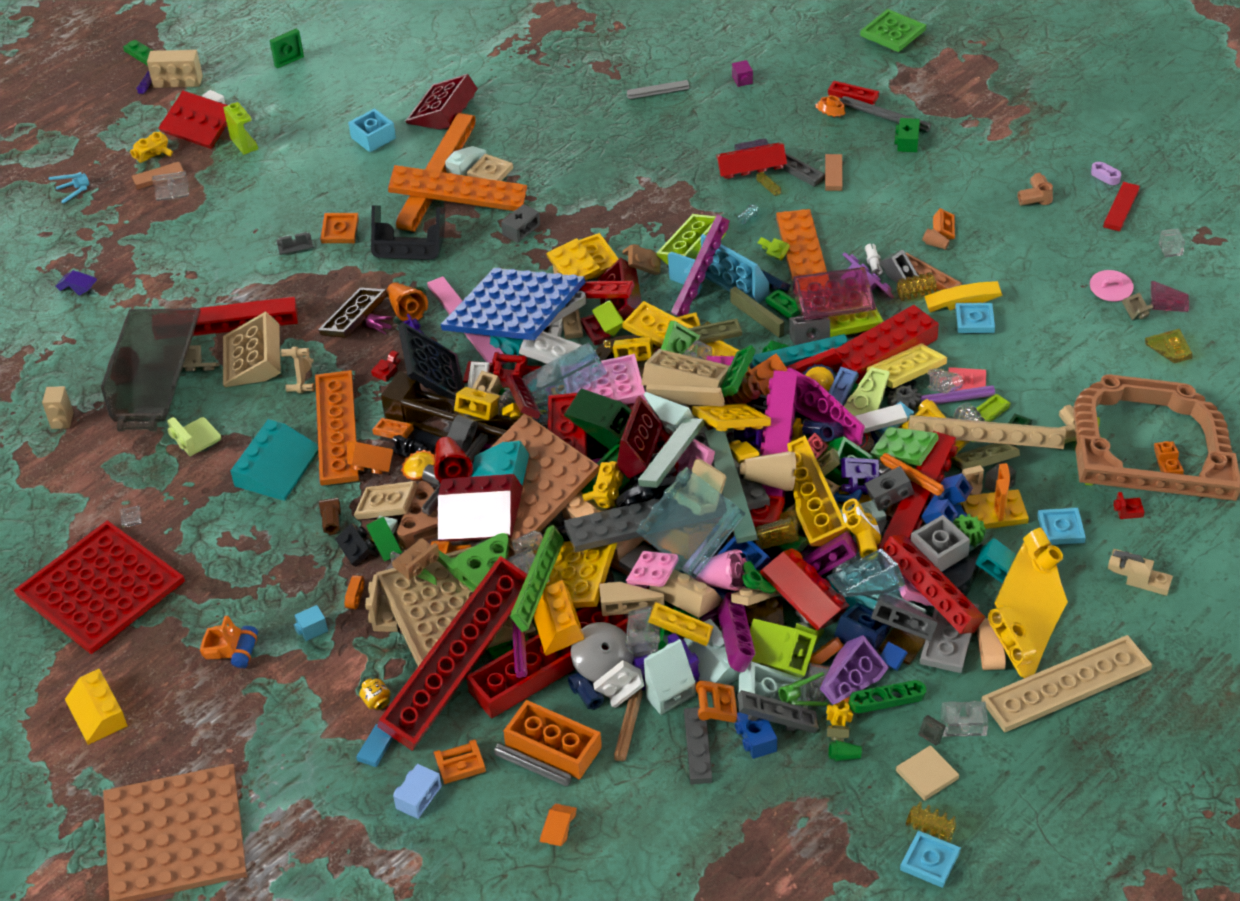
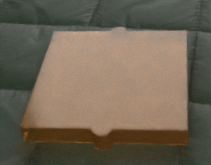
M894 627L880 646L879 651L883 652L887 643L890 642L907 651L908 654L903 663L910 665L925 644L926 639Z

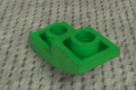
M384 516L366 525L384 562L402 553Z

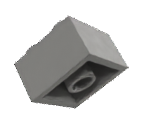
M944 515L911 533V541L941 572L969 555L970 539Z

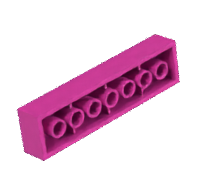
M774 371L773 378L769 379L770 392L767 394L768 408L765 410V415L771 418L770 426H763V442H761L760 448L761 456L787 452V444L792 442L798 394L797 372ZM762 484L767 495L785 498V490Z

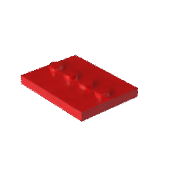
M182 90L158 129L160 132L212 149L227 126L223 107L228 105Z

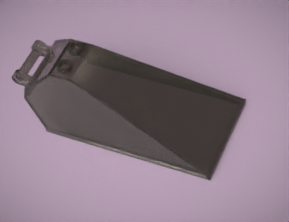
M200 308L129 309L101 384L108 414L114 422H117L118 432H125V430L157 431V423L165 421L201 313Z

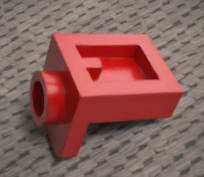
M1122 492L1117 493V499L1113 501L1114 511L1118 512L1120 519L1144 518L1145 512L1140 498L1124 499Z

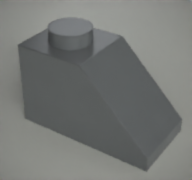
M903 249L890 254L879 262L888 278L906 289L921 280Z

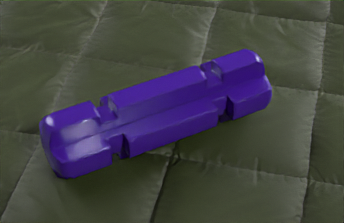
M149 71L136 88L139 94H145L152 83Z

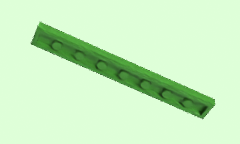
M554 525L548 527L510 615L521 632L528 630L564 542V538Z

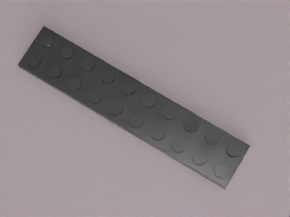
M740 478L749 510L765 507L766 504L770 506V499L761 483ZM722 494L716 512L704 514L703 516L694 514L690 508L679 504L676 499L669 495L661 499H651L631 504L630 506L613 508L564 520V524L574 551L580 552L728 516Z

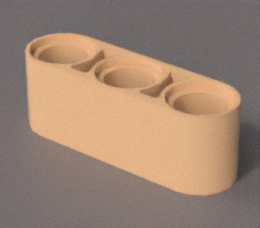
M985 618L976 630L982 669L1005 670L1004 648L991 627L988 618Z

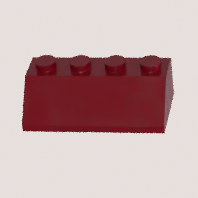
M620 257L597 278V281L634 282L635 286L630 298H600L601 305L609 300L612 301L624 321L642 303L637 269L628 266V262Z
M638 396L634 403L620 441L617 459L619 469L628 478L647 469L663 426L662 422L641 396Z

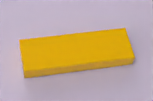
M655 602L648 620L651 624L704 646H707L714 627Z

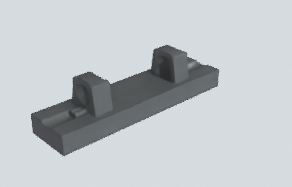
M744 690L737 694L739 712L747 714L748 720L757 721L759 718L785 725V730L791 732L800 729L815 733L819 729L817 714L814 710Z

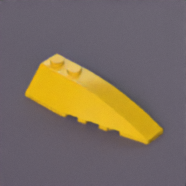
M806 436L788 443V451L795 452L796 469H794L793 475L795 476L793 493L796 503V514L810 545L823 546L846 531L850 534Z

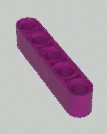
M728 592L717 609L729 665L735 671L745 672L755 656L754 645L744 605L731 602V594L733 593Z

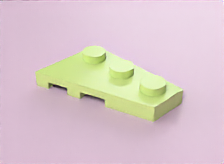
M871 367L858 384V388L847 399L844 407L854 416L879 410L890 371Z

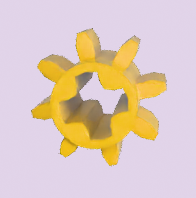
M842 700L833 706L828 705L826 714H828L827 720H830L832 725L846 726V721L852 722L853 713L849 709V704Z

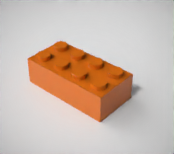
M525 700L503 730L506 746L563 770L579 780L602 748L601 732L528 700Z

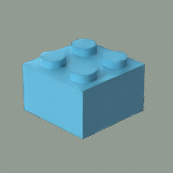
M375 108L348 122L351 138L369 152L396 139L394 123Z

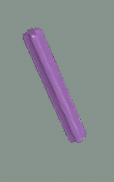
M991 385L922 395L920 402L922 403L928 399L932 400L935 404L991 397L995 395V388Z

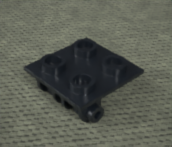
M414 427V430L407 439L401 435L393 437L392 442L395 444L392 447L393 453L406 458L416 451L426 450L432 453L436 448L437 441L441 437Z

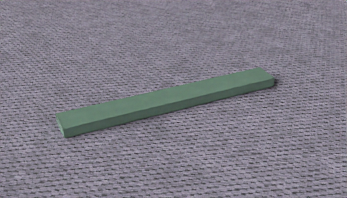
M716 428L705 430L707 445L715 451L714 468L726 475L722 495L736 542L738 544L757 540L755 527L725 431H717Z

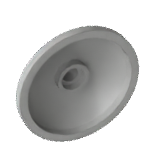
M596 622L583 627L582 632L585 639L571 645V659L575 668L583 677L593 682H596L622 660L632 665L634 658L633 645L627 634L619 627L610 623ZM606 645L608 650H603L601 646Z

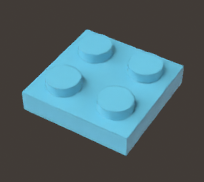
M956 303L955 312L958 333H995L992 303Z
M1078 508L1038 510L1037 516L1040 528L1044 530L1051 545L1085 543L1086 537Z
M918 830L900 865V870L943 888L960 854L961 847Z

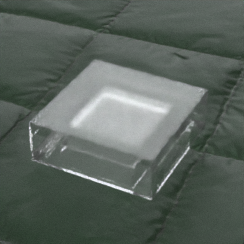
M140 505L120 509L123 528L142 524Z

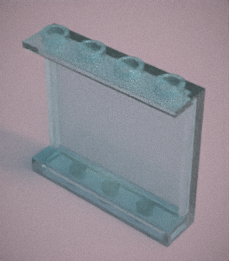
M588 342L523 376L538 407L541 409L548 405L549 395L569 394L607 374L599 356Z
M685 467L677 475L671 487L665 490L664 496L652 507L646 519L640 522L635 532L660 552L678 555L679 561L677 565L695 579L746 513Z

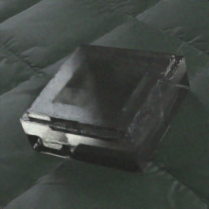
M927 715L923 719L918 735L937 746L941 742L946 726Z

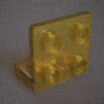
M796 510L781 513L779 521L755 527L757 540L755 541L761 550L799 540Z

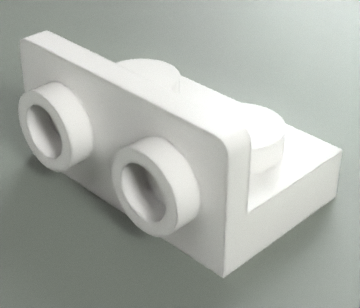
M622 660L594 682L593 685L594 690L609 697L611 706L616 708L644 686L641 669Z

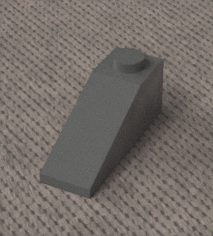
M881 592L871 619L931 641L938 624L937 620L909 604Z

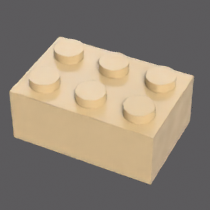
M197 50L150 51L147 65L153 88L200 87L203 74Z

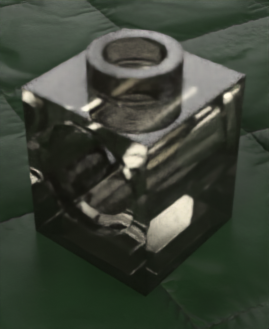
M1002 461L986 473L984 487L992 492H995L999 464H1005ZM1008 466L1010 473V489L1012 486L1015 485L1017 471L1014 470L1011 466Z

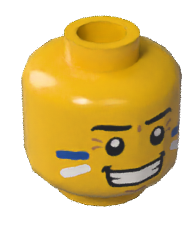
M370 678L362 683L359 696L369 709L381 710L389 704L391 692L381 679L372 680Z

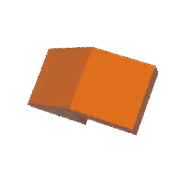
M555 803L549 809L540 836V842L562 846L567 841L569 823L575 818L577 808Z

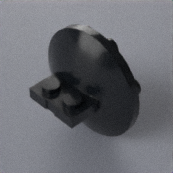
M657 454L651 457L650 463L654 460ZM643 471L630 478L632 487L622 493L616 499L615 504L619 508L651 499L664 498L665 496L672 495L673 489L687 487L689 478L667 474L657 488L639 486L638 479L644 473Z

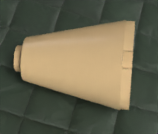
M787 451L746 458L744 463L740 464V475H743L744 479L785 491H793L795 476L793 475L794 469H796L795 452Z

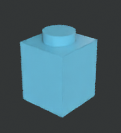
M317 605L295 614L296 623L294 628L298 635L302 634L305 641L328 632L326 619Z

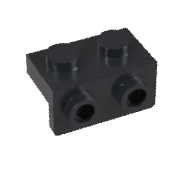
M351 523L335 540L349 562L357 567L369 554L377 557L379 553L375 549L377 547L375 543L367 537V530L362 526L358 527Z

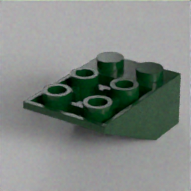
M581 388L564 416L611 450L621 440L632 410L620 401Z

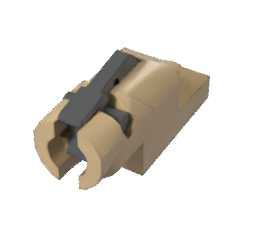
M1113 549L1108 569L1112 572L1128 576L1127 585L1167 596L1173 578L1172 575L1154 571L1153 560L1142 558L1141 555L1132 554L1127 551Z

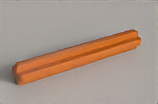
M884 453L880 457L883 465L892 470L901 466L909 480L933 494L940 496L945 489L942 484L890 454Z

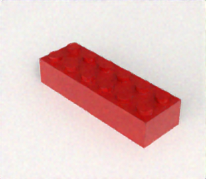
M912 305L836 348L842 356L843 362L830 366V368L838 373L840 367L858 372L859 376L855 383L859 384L867 373V367L918 344L927 346L938 339L939 323L916 305Z

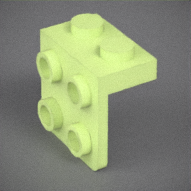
M174 417L167 420L169 435L177 441L179 447L184 449L189 456L221 440V435L204 417L184 427Z

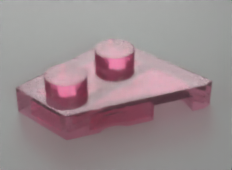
M1151 281V304L1154 307L1152 310L1188 312V294Z

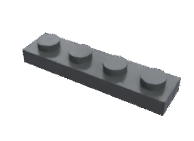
M700 707L684 708L690 784L712 783L707 721L699 719L698 710Z

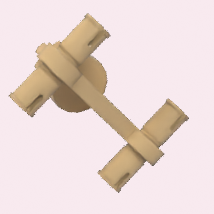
M292 347L291 349H281L282 357L292 356L294 358L297 378L296 384H286V392H297L300 394L304 391H314L313 383L305 384L306 373L310 371L311 365L314 362L309 356V348Z

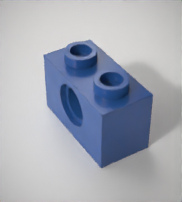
M738 712L735 729L738 735H742L744 749L746 752H750L752 759L777 752V737L769 721L761 718L757 721L748 720L747 714Z

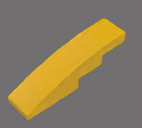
M998 281L960 285L924 297L931 313L946 306L949 311L953 310L956 303H985L1003 295Z

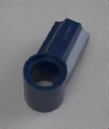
M805 421L802 427V434L806 438H810L816 433L823 441L828 442L842 437L844 428L839 422Z
M579 672L567 677L571 690L574 694L578 693L587 709L595 710L604 702L602 694L594 690L593 681L586 679Z

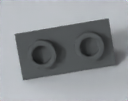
M307 232L295 234L294 240H292L291 235L279 237L276 240L280 255L314 248L311 234Z

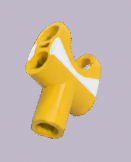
M849 499L842 507L845 525L855 535L860 557L864 560L873 559L878 554L877 545L881 541L877 521L872 514L864 513L861 504L856 499ZM852 504H855V506L853 507V509H851V510L848 511V508H849Z

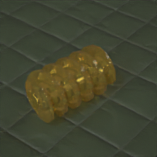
M931 272L926 273V275L920 274L919 277L914 275L912 278H901L897 283L898 296L902 302L904 301V296L911 300V294L916 299L918 298V293H920L921 297H924L925 291L928 295L931 294L932 289L934 292H937L936 279Z
M921 801L912 807L906 820L907 827L913 823L914 830H918L921 827V832L927 833L930 830L929 834L935 837L938 834L939 839L944 840L946 838V842H951L957 825L956 816L947 820V812L941 817L939 816V809L930 813L931 806L928 805L923 810Z

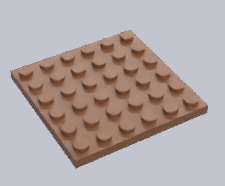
M523 414L490 447L492 448L502 442L521 441L529 453L512 538H508L509 548L517 554L599 473L600 469L598 464L526 414Z
M234 764L103 790L109 901H136L247 877Z

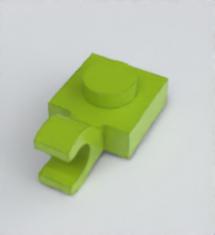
M761 237L758 241V244L767 250L766 254L780 261L783 260L790 248L788 243L776 238L770 242Z

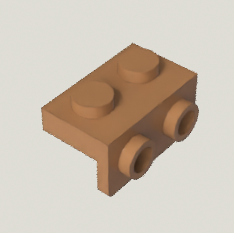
M632 244L623 250V254L628 256V266L653 275L660 274L661 259L653 250L642 248L636 244Z

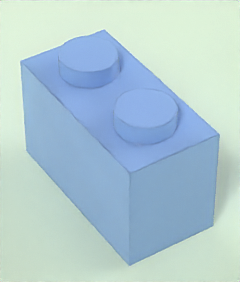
M417 764L413 770L408 772L403 784L397 787L394 792L393 798L396 809L419 819L442 787L440 774Z

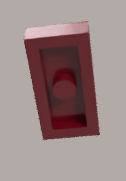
M594 314L580 318L581 325L594 346L603 344L611 339V335L604 332Z

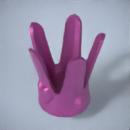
M369 314L367 319H365L367 327L375 328L384 334L386 332L381 329L392 328L391 325L379 321L391 319L392 317Z

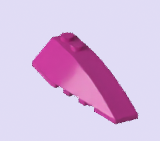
M788 368V372H797L798 394L795 411L813 421L839 422L844 428L843 436L860 445L865 426L816 380L792 368Z

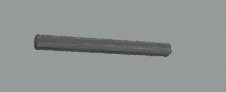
M843 96L841 99L844 106L897 123L900 122V118H912L847 96ZM920 120L919 130L929 132L931 124Z
M479 433L465 451L471 462L488 442L487 434ZM439 484L422 506L424 514L431 515L438 506V493L441 484Z

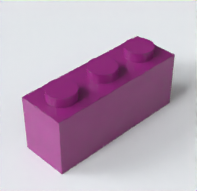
M846 531L802 558L812 565L821 576L856 556L858 546L849 532Z

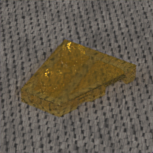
M1180 328L1145 338V344L1173 363L1193 359L1192 352Z

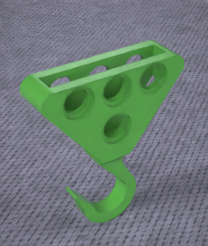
M499 533L460 553L455 558H451L439 550L437 561L474 592L500 556L508 560V535ZM423 569L421 574L418 575L419 578L437 585L436 578L428 570Z

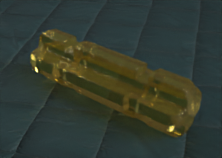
M760 172L756 175V180L774 196L781 194V188L766 174Z

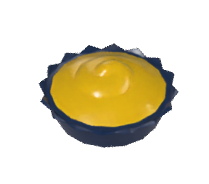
M814 364L803 372L804 375L816 380L828 392L836 378L834 371L830 370L829 366H824L823 364Z

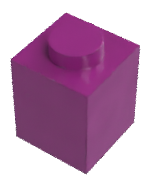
M747 60L732 63V78L737 87L753 84V70Z

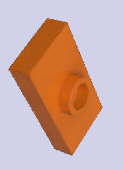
M381 418L372 431L377 436L393 439L395 435H401L407 439L414 430V427L410 423Z

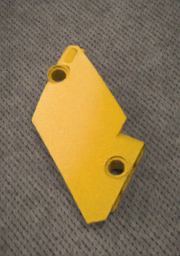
M1042 528L1031 531L1023 538L1024 542L995 600L997 608L990 610L988 614L991 627L1019 676L1023 678L1036 673L1050 636L1068 603L1057 568V564L1063 559V554L1058 547L1051 545Z

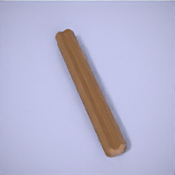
M641 689L629 697L614 753L616 761L624 762L626 760L642 699Z

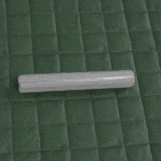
M688 80L630 89L627 90V98L634 99L689 89Z

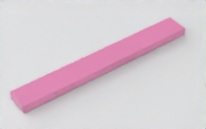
M443 276L427 282L428 288L449 315L462 302L461 298ZM464 333L486 362L493 363L492 359L495 352L504 354L501 349L495 348L490 344V336Z

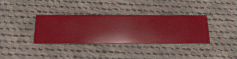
M510 373L507 374L505 380L520 412L538 419L541 413L525 380Z

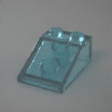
M882 548L827 576L828 580L844 597L889 594L906 585L898 564Z

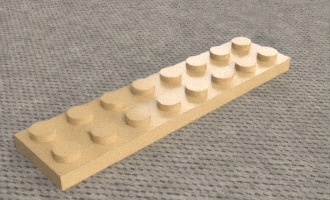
M1126 635L982 696L981 702L1005 733L1150 671L1152 664L1131 638Z

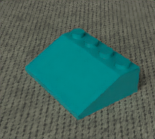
M268 419L230 470L234 486L285 501L318 454V444L286 424Z

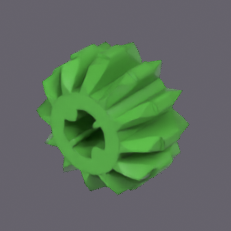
M970 513L967 517L961 514L959 518H955L953 524L970 539L971 546L975 548L978 543L981 544L986 533L984 521H978V516L973 518Z

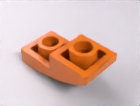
M1174 442L1154 443L1160 471L1183 475L1184 470L1178 460L1179 452Z

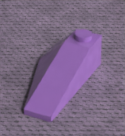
M863 635L845 643L836 655L820 690L834 705L848 698L853 692L860 691L879 681L889 667Z

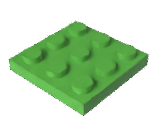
M887 9L860 30V36L900 52L926 30V24Z

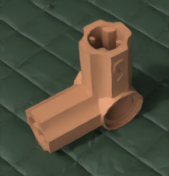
M1035 173L1030 178V184L1033 188L1018 192L1020 206L1033 203L1048 205L1053 201V185L1041 173Z

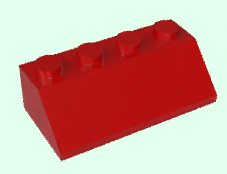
M782 142L716 154L719 173L721 177L724 176V179L733 178L734 174L741 173V176L748 175L753 170L764 172L769 167L780 169L784 168V164H787L785 148Z
M793 548L783 551L760 571L765 579L817 631L836 623L850 606L846 599L831 587V584L826 579H823L817 573V570L802 558V555Z

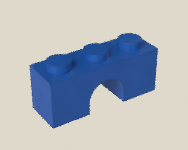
M963 473L943 479L941 484L944 486V492L940 496L934 494L921 516L926 524L942 515L953 523L958 515L953 506L966 501L973 489Z

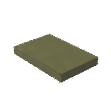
M993 443L956 454L950 461L951 464L961 469L979 465L984 467L1020 456L1018 448L1012 445Z

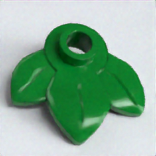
M750 561L743 564L744 574L742 578L746 587L760 589L768 594L776 591L760 573V570H756Z

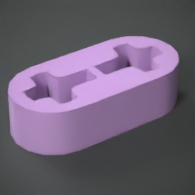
M1103 162L1092 164V176L1110 185L1120 183L1121 172Z

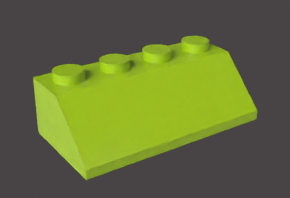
M692 214L656 253L657 256L667 265L670 252L696 260L701 249V235L707 236L716 216Z

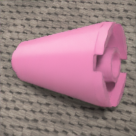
M734 549L693 563L688 570V575L699 582L705 583L707 586L740 591L741 588H745V586H742L744 583L742 576L744 574L743 564L747 561L746 558L741 557V550Z

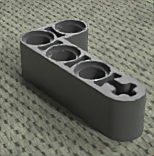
M459 414L455 417L447 437H451L465 452L472 443L478 422ZM428 464L423 470L422 479L439 486L440 482L434 476V465Z

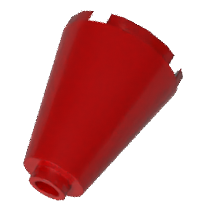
M451 437L440 438L436 443L435 478L441 484L442 479L471 477L473 465L470 458Z

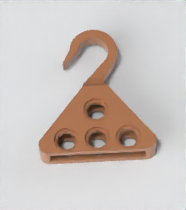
M426 481L418 483V488L408 512L404 514L397 529L401 548H409L421 538L429 541L438 537V506L431 515L422 512V506L435 491Z

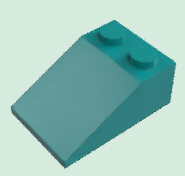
M521 441L502 442L475 455L471 477L514 474L523 486L529 453Z

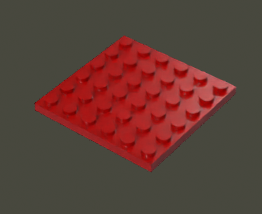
M107 520L14 589L17 597L92 655L184 583L185 579L182 574Z

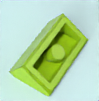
M609 300L592 310L605 333L615 336L622 328L624 320L612 301Z

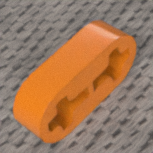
M352 575L345 595L344 604L346 609L358 608L364 590V576Z
M836 637L830 640L811 655L809 663L813 668L825 662L843 647L839 638Z

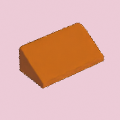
M940 208L933 216V229L947 239L953 240L955 238V215Z

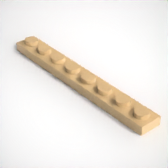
M910 415L908 425L910 430L936 431L956 437V440L1064 449L1066 436L1065 428Z

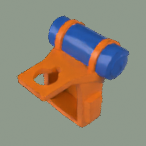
M224 616L221 626L207 628L201 643L200 652L205 659L231 658L233 666L246 668L251 660V654L258 639V630L253 626H243L240 629L235 626L229 616Z

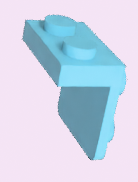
M670 252L668 254L670 280L684 285L695 259ZM700 284V286H699V288H698V293H697V295L700 293V290L702 289V285H701V284Z

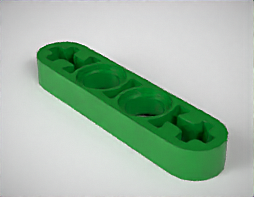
M913 680L855 691L850 695L848 701L849 709L855 713H864L920 702L924 699L927 688L921 681ZM892 692H898L902 697L897 698L892 695ZM872 696H880L883 701H876Z

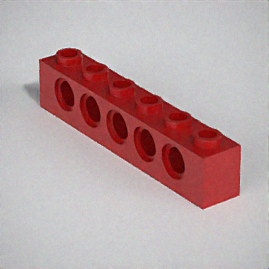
M891 535L880 550L881 553L960 634L975 633L986 617L906 535Z

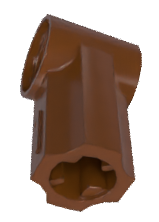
M339 498L319 500L323 532L335 535L340 531L339 515H341Z

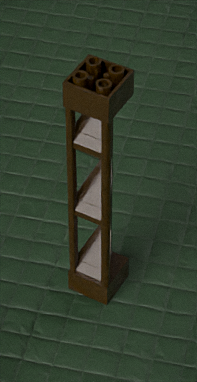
M399 371L381 394L385 419L413 424V427L441 438L447 437L449 432L421 424V422L434 416L454 421L457 415H463L460 412L454 411L455 400L421 390L420 383L416 380H411L405 372ZM501 414L495 415L490 420L473 419L478 422V427L472 442L479 433L487 434L488 441L497 436L501 437L517 419H510V417ZM587 433V457L591 460L604 457L602 455L603 444Z

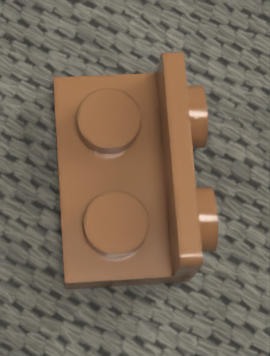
M421 538L392 561V565L408 580H411L414 576L421 574L423 569L429 564H433L438 559V545L436 543L430 545Z

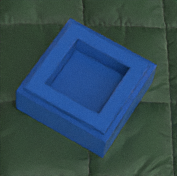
M888 642L880 657L888 667L898 671L908 653Z

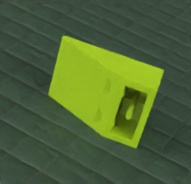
M753 619L750 633L755 656L752 662L803 678L817 636L799 629Z

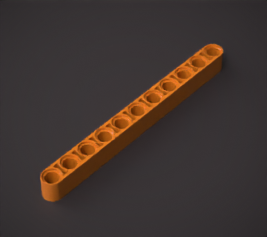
M463 113L456 115L425 170L447 173L445 161L454 151L463 148L474 129V115ZM409 196L397 217L396 228L415 232L433 199Z

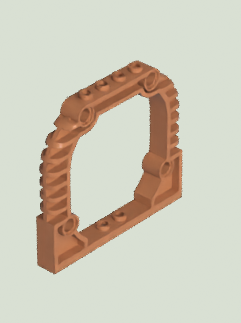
M1106 374L1102 376L1101 381L1093 383L1078 395L1074 404L1073 415L1077 440L1075 451L1079 482L1237 500L1240 494V473L1236 453H1232L1227 423L1224 420L1223 414L1217 411V407L1211 402H1206L1205 397L1196 393L1191 385ZM1122 400L1164 405L1176 413L1191 415L1201 425L1208 449V455L1199 477L1123 468V462L1109 451L1110 443L1108 440L1100 437L1096 407L1099 404L1114 405Z

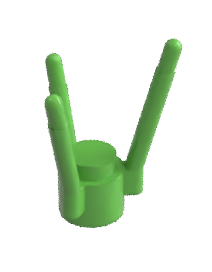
M824 672L780 687L778 690L780 700L796 706H828V702L798 701V698L801 696L799 687L824 676Z

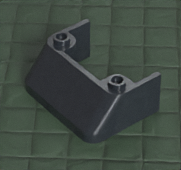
M372 205L371 252L375 257L435 259L439 256L445 235V207H436V224L428 228L427 238L394 237L393 226L389 223H381V205Z

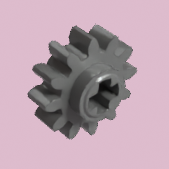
M900 385L899 388L896 387L893 388V391H888L887 404L893 406L901 401L908 408L915 411L916 407L920 405L921 393H917V388L912 390L911 385L907 387Z

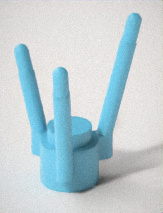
M79 172L48 178L49 180L74 178L72 182L56 187V190L72 185L75 188H79L63 199L62 203L87 190L86 186H89V180L85 173L81 174Z

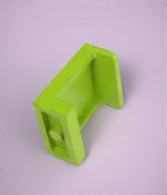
M239 102L223 107L230 139L243 155L258 150L257 143L244 129V124L252 121L251 116Z

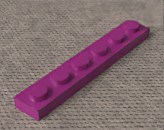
M718 214L716 215L671 311L672 314L680 317L689 313L690 305L697 296L698 288L705 279V273L713 262V256L721 245V239L728 230L730 220Z

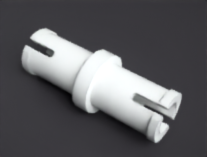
M867 244L865 251L871 273L873 274L876 271L877 276H880L883 273L879 263L881 257L877 253L875 244H872V247L871 244Z

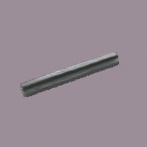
M498 743L494 749L496 756L559 784L569 786L572 781L571 774L506 745Z

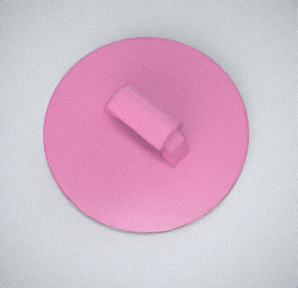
M1114 270L1100 271L1094 274L1090 280L1091 291L1097 297L1106 301H1122L1132 294L1134 288L1128 276Z

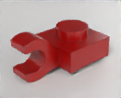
M392 350L386 361L381 359L371 370L372 376L387 382L397 371L396 365L401 361L397 358L399 352Z

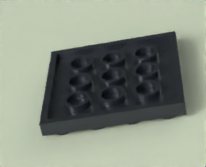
M402 322L398 326L408 377L421 383L425 388H430L440 396L455 400L456 393L464 388L457 354Z

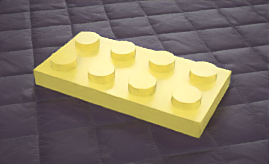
M918 344L867 367V372L871 367L890 371L887 386L893 389L947 364V357L923 344Z

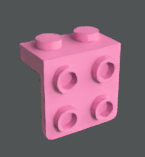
M643 551L626 579L627 583L645 589L648 585L664 586L679 561L678 555Z

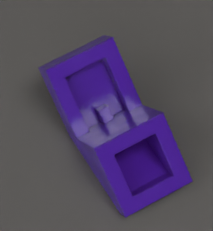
M72 270L64 275L55 287L61 291L70 286L80 296L87 292L97 279Z

